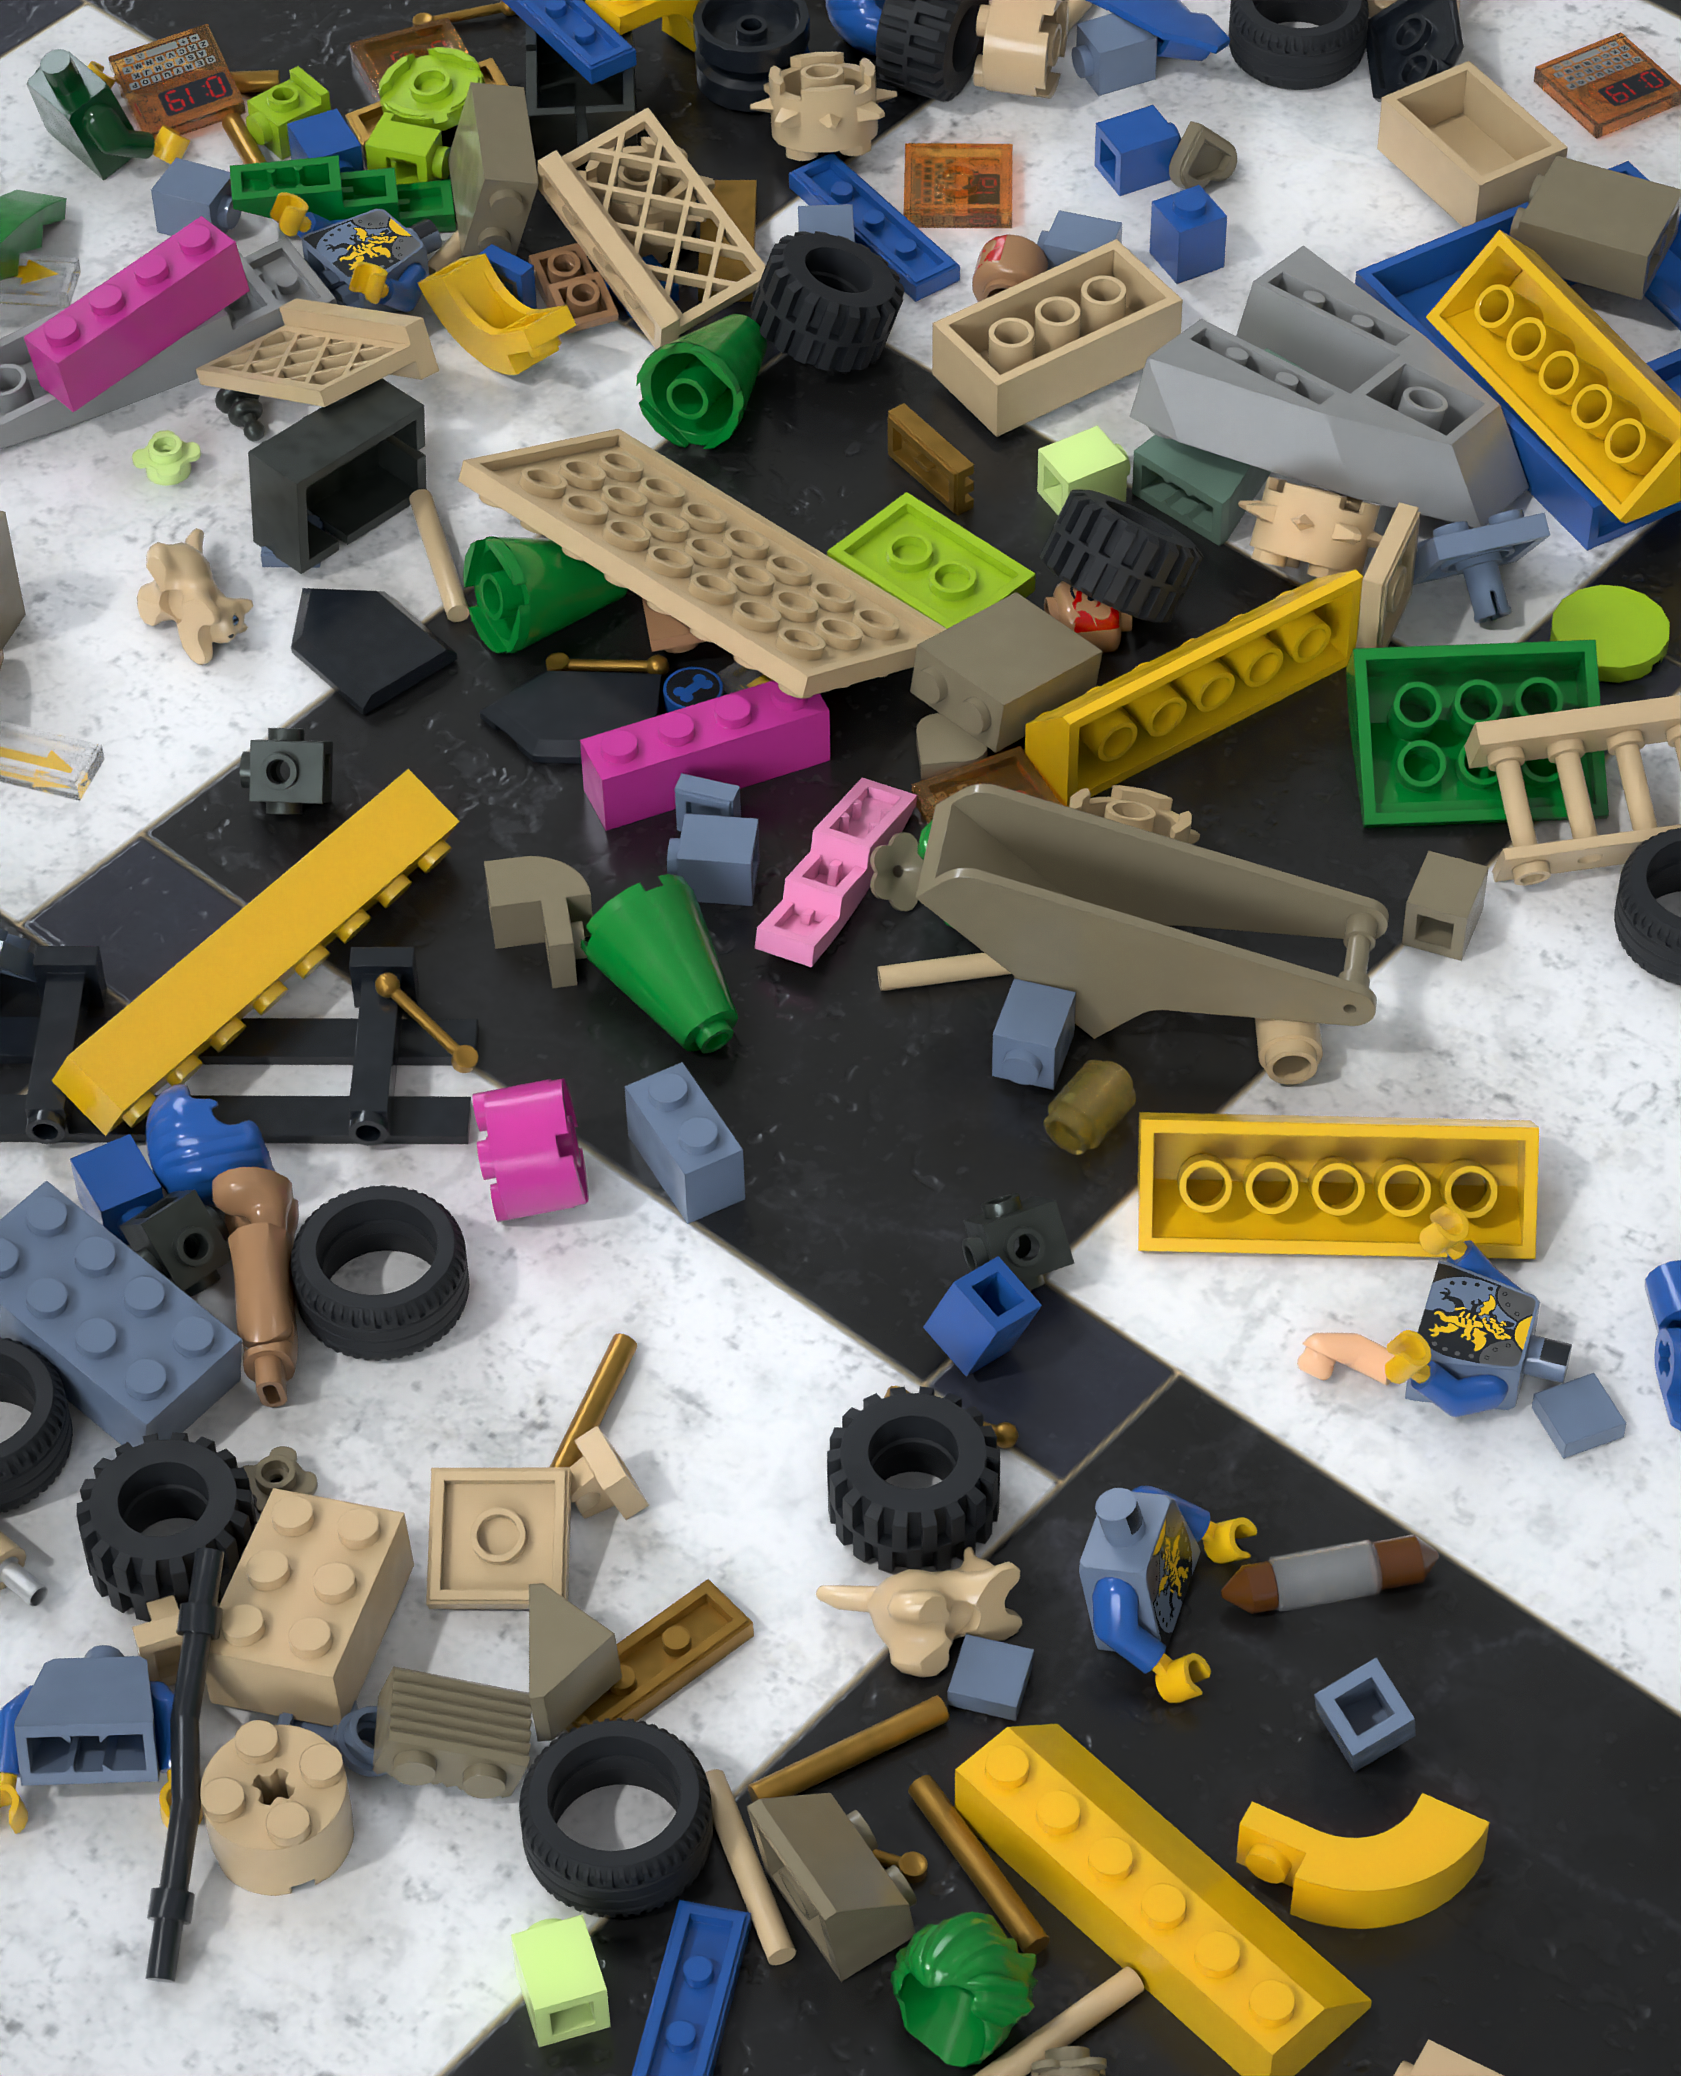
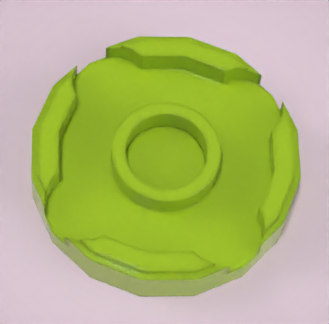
M444 47L427 49L429 55L415 58L414 53L402 57L386 70L379 82L380 104L383 113L395 114V121L441 131L458 125L470 83H485L484 76L475 58L461 50Z
M1597 585L1579 589L1561 600L1552 615L1550 641L1596 640L1599 681L1620 683L1642 678L1652 672V667L1655 663L1659 662V660L1662 662L1668 650L1670 622L1662 608L1645 594L1623 586Z

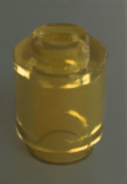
M1087 1061L1049 1104V1115L1044 1120L1047 1134L1059 1147L1072 1154L1081 1155L1088 1148H1097L1136 1103L1132 1078L1124 1068L1112 1061Z

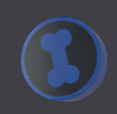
M687 667L675 671L666 679L663 686L665 710L669 713L723 696L721 679L714 672L701 667Z

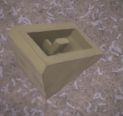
M544 1583L529 1584V1700L537 1741H552L622 1678L615 1633Z

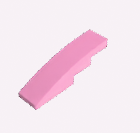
M861 778L813 830L811 851L785 878L783 900L757 927L755 949L812 967L840 933L869 890L870 881L874 874L870 864L873 850L880 845H888L893 835L903 831L916 807L917 795Z

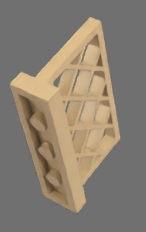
M649 108L644 109L562 157L556 150L538 160L539 191L655 349L678 339L680 334L757 290L766 265ZM644 129L657 145L654 159L623 153L625 140ZM616 146V150H615V151L609 150V149H611L612 147ZM662 153L668 161L661 160ZM589 160L612 164L608 185L585 181L576 168ZM619 166L650 171L646 192L616 187L615 183ZM657 174L681 177L687 185L685 200L653 194ZM693 195L696 197L699 203L691 202ZM596 196L604 198L603 205ZM612 199L643 205L639 226L615 222L609 214ZM650 207L681 213L677 234L646 228ZM688 214L712 219L718 227L716 241L684 236ZM723 237L727 239L730 245L722 243ZM627 238L635 239L634 247ZM642 241L674 247L670 267L664 268L646 264L639 255ZM681 249L711 254L712 260L708 276L676 270ZM719 256L743 261L752 274L738 282L715 278ZM658 280L666 281L665 289ZM673 283L705 289L702 303L682 314L670 297ZM712 291H717V292H719V293H717V294H715L714 296L711 297V292H712Z
M298 298L279 307L284 326L196 368L200 385L326 407L387 375L422 380L439 371L423 317Z

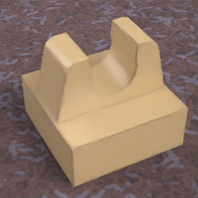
M598 1426L574 1440L583 1457L569 1467L572 1472L571 1502L576 1504L585 1519L615 1506L625 1520L649 1506L621 1456Z
M174 1595L147 1602L146 1605L151 1621L132 1627L138 1655L146 1659L148 1663L149 1681L164 1682L167 1686L176 1684L183 1636L176 1633L179 1608Z

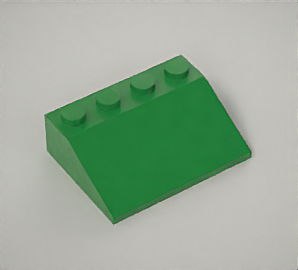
M1596 640L1353 649L1346 667L1349 728L1363 828L1506 823L1507 819L1496 772L1491 771L1489 766L1469 769L1464 746L1473 726L1477 722L1601 706ZM1604 750L1588 752L1580 759L1594 819H1607L1609 808ZM1548 758L1525 761L1520 767L1532 820H1569L1556 763L1549 762Z

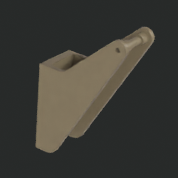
M971 785L936 804L915 898L1019 980L1076 992L1075 1024L1094 1039L1142 1013L1153 1010L1345 1026L1363 1025L1370 1022L1375 1016L1377 998L1369 988L1370 979L1367 975L1369 953L1375 947L1376 939L1386 932L1389 919L1386 907L1375 899L997 785ZM1178 925L1344 939L1343 942L1347 948L1344 971L1338 977L1169 926Z

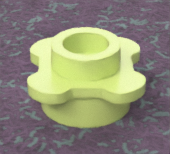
M163 430L156 432L144 449L134 451L132 461L135 467L146 469V474L150 481L158 485L169 486L178 484L188 478L192 470L191 462L197 461L200 458L201 450L197 443H186L175 435L174 432Z

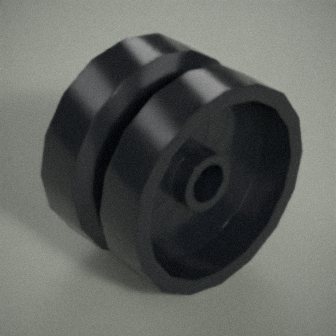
M804 0L698 1L693 14V32L696 44L695 75L699 90L711 102L727 109L758 112L750 110V104L770 98V95L764 91L763 86L769 82L770 68L776 66L781 71L791 67L790 57L810 53L808 47L810 40V16L806 2Z

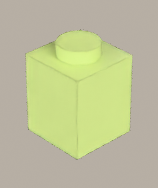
M1097 425L1038 449L1037 492L1058 516L1072 490H1093L1126 502L1127 476L1131 471L1129 458L1123 447L1117 443L1114 444Z
M583 1914L564 1920L558 1918L544 1919L534 1923L525 1931L511 1934L515 1972L539 2047L611 2027L607 1988Z

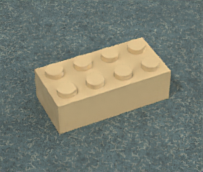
M1116 239L932 323V374L998 437L1143 369L1147 357L1181 334L1183 299Z

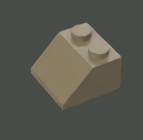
M831 1793L762 1798L747 1806L765 1871L841 1982L912 1938L915 1934L910 1907L917 1903L915 1894L904 1875L895 1865L884 1870L872 1852L878 1848L877 1841L870 1827L857 1810H853L846 1815Z

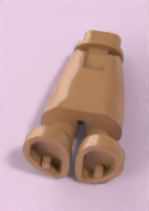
M239 1167L227 1170L212 1180V1198L216 1207L225 1213L224 1223L230 1235L228 1242L235 1282L237 1335L242 1339L244 1349V1372L250 1380L255 1382L256 1392L262 1405L278 1407L287 1402L286 1381L292 1379L298 1358V1332L295 1314V1292L291 1273V1252L295 1241V1232L298 1227L299 1205L298 1200L293 1198L292 1183L287 1177L264 1168Z

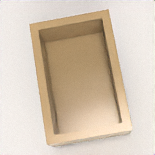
M1470 61L1382 97L1377 149L1462 227L1469 226L1509 208L1528 202L1536 176L1538 174L1546 175L1556 155L1567 158L1568 147Z
M273 1488L219 1605L223 1609L219 1639L211 1640L206 1673V1684L211 1703L279 1716L283 1712L293 1714L294 1720L329 1727L339 1725L343 1717L351 1712L354 1701L358 1698L414 1567L405 1513Z

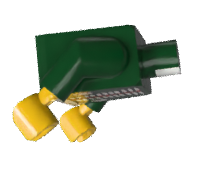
M55 49L46 53L41 59L40 67L28 79L26 85L46 130L102 180L107 179L132 158L148 159L153 154L157 158L172 164L176 157L182 159L190 143V140L180 136L178 131L162 125L155 140L150 132L135 131L111 90L117 79L104 74V67L101 64L91 61L86 66L70 51Z

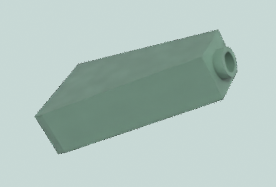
M1266 348V349L1264 350V351H1266V352H1268V353H1270V354H1272V355H1274V356H1276V357H1278V358H1280V359H1282V360H1284V361H1286V362H1288V363H1290V364H1292V365H1294V366H1296V367L1302 369V368L1299 367L1297 364H1295V363H1293V362H1290L1289 360H1287V359L1283 358L1282 356L1276 354L1275 352L1271 351L1270 349ZM1154 435L1134 450L1132 494L1218 546H1221L1229 539L1246 510L1239 507L1238 503L1240 501L1254 500L1271 471L1195 448L1174 439H1166Z

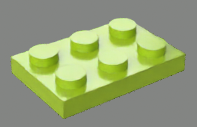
M907 492L827 551L828 557L946 629L1016 592L1026 598L1035 591L1036 573Z

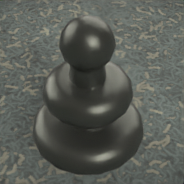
M221 388L215 398L216 407L222 413L228 414L230 423L238 427H244V436L248 440L253 442L259 441L265 432L264 426L261 422L257 421L263 412L262 404L258 401L260 395Z

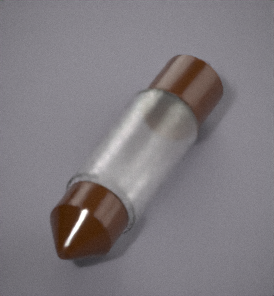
M1415 1535L1374 1542L1366 1539L1270 1557L1268 1561L1242 1565L1222 1588L1221 1597L1253 1614L1275 1609L1284 1612L1379 1594L1381 1590L1423 1583L1438 1560L1439 1555L1436 1550Z

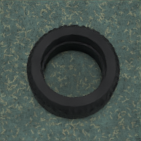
M1231 0L1228 34L1231 39L1229 43L1230 52L1235 62L1243 71L1271 86L1292 90H1305L1330 85L1353 72L1363 58L1368 29V1ZM1305 22L1318 25V27L1293 28L1279 25V23Z
M1681 828L1670 829L1667 832H1661L1650 837L1649 840H1645L1641 845H1638L1630 854L1621 871L1614 911L1616 933L1627 955L1632 957V960L1638 963L1642 969L1647 970L1648 973L1677 985H1681V917L1666 910L1656 899L1666 894L1681 891Z
M393 1185L370 1186L350 1190L345 1194H339L336 1198H331L328 1200V1203H323L319 1209L313 1211L312 1215L305 1220V1224L300 1227L299 1233L296 1235L291 1252V1273L296 1304L306 1327L326 1347L332 1348L337 1353L342 1352L345 1356L352 1355L356 1359H375V1361H380L381 1359L391 1360V1358L399 1359L406 1355H413L415 1352H421L425 1347H431L434 1342L440 1341L442 1336L447 1335L450 1329L456 1325L468 1299L470 1287L466 1245L462 1231L455 1218L441 1203H437L434 1198L428 1197L424 1193H418L414 1189L408 1190L406 1187L399 1188ZM376 1251L409 1253L421 1258L431 1266L419 1280L410 1286L392 1293L380 1295L354 1293L337 1286L330 1280L347 1262L361 1255Z
M0 1337V1402L15 1404L31 1413L27 1422L18 1432L0 1443V1513H6L13 1508H19L22 1504L26 1505L30 1502V1499H36L40 1492H45L48 1486L55 1482V1478L61 1474L62 1468L65 1467L70 1454L73 1427L64 1386L52 1364L36 1349L33 1350L31 1346L23 1345L20 1341H12L10 1338L2 1339Z
M610 1718L603 1722L595 1720L590 1725L587 1723L581 1724L578 1729L574 1727L570 1729L568 1734L562 1733L558 1739L552 1740L549 1747H545L541 1754L537 1755L534 1764H531L521 1788L519 1814L527 1862L537 1880L549 1894H553L555 1899L562 1901L568 1907L574 1906L575 1910L579 1912L585 1911L589 1915L597 1913L599 1917L609 1915L611 1918H616L617 1915H623V1917H628L630 1914H635V1916L641 1915V1911L651 1912L655 1907H662L664 1902L670 1903L676 1896H680L684 1888H688L693 1880L697 1878L708 1857L713 1837L710 1786L706 1773L693 1751L682 1740H679L676 1735L670 1734L664 1728L658 1729L655 1724L648 1725L645 1721L641 1720L635 1722L634 1719L624 1721L622 1718L610 1721ZM609 1785H633L648 1789L664 1798L676 1811L672 1821L659 1835L640 1846L626 1850L605 1851L586 1847L569 1838L557 1826L561 1815L576 1799L594 1789Z

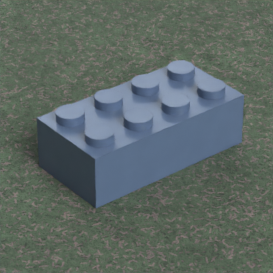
M47 1180L0 1219V1337L2 1339L10 1338L12 1341H20L23 1345L27 1344L33 1350L36 1349L43 1355L58 1373L64 1386L66 1399L118 1443L123 1445L129 1442L132 1447L144 1443L142 1436L157 1433L159 1440L171 1439L172 1432L183 1433L241 1380L242 1339Z

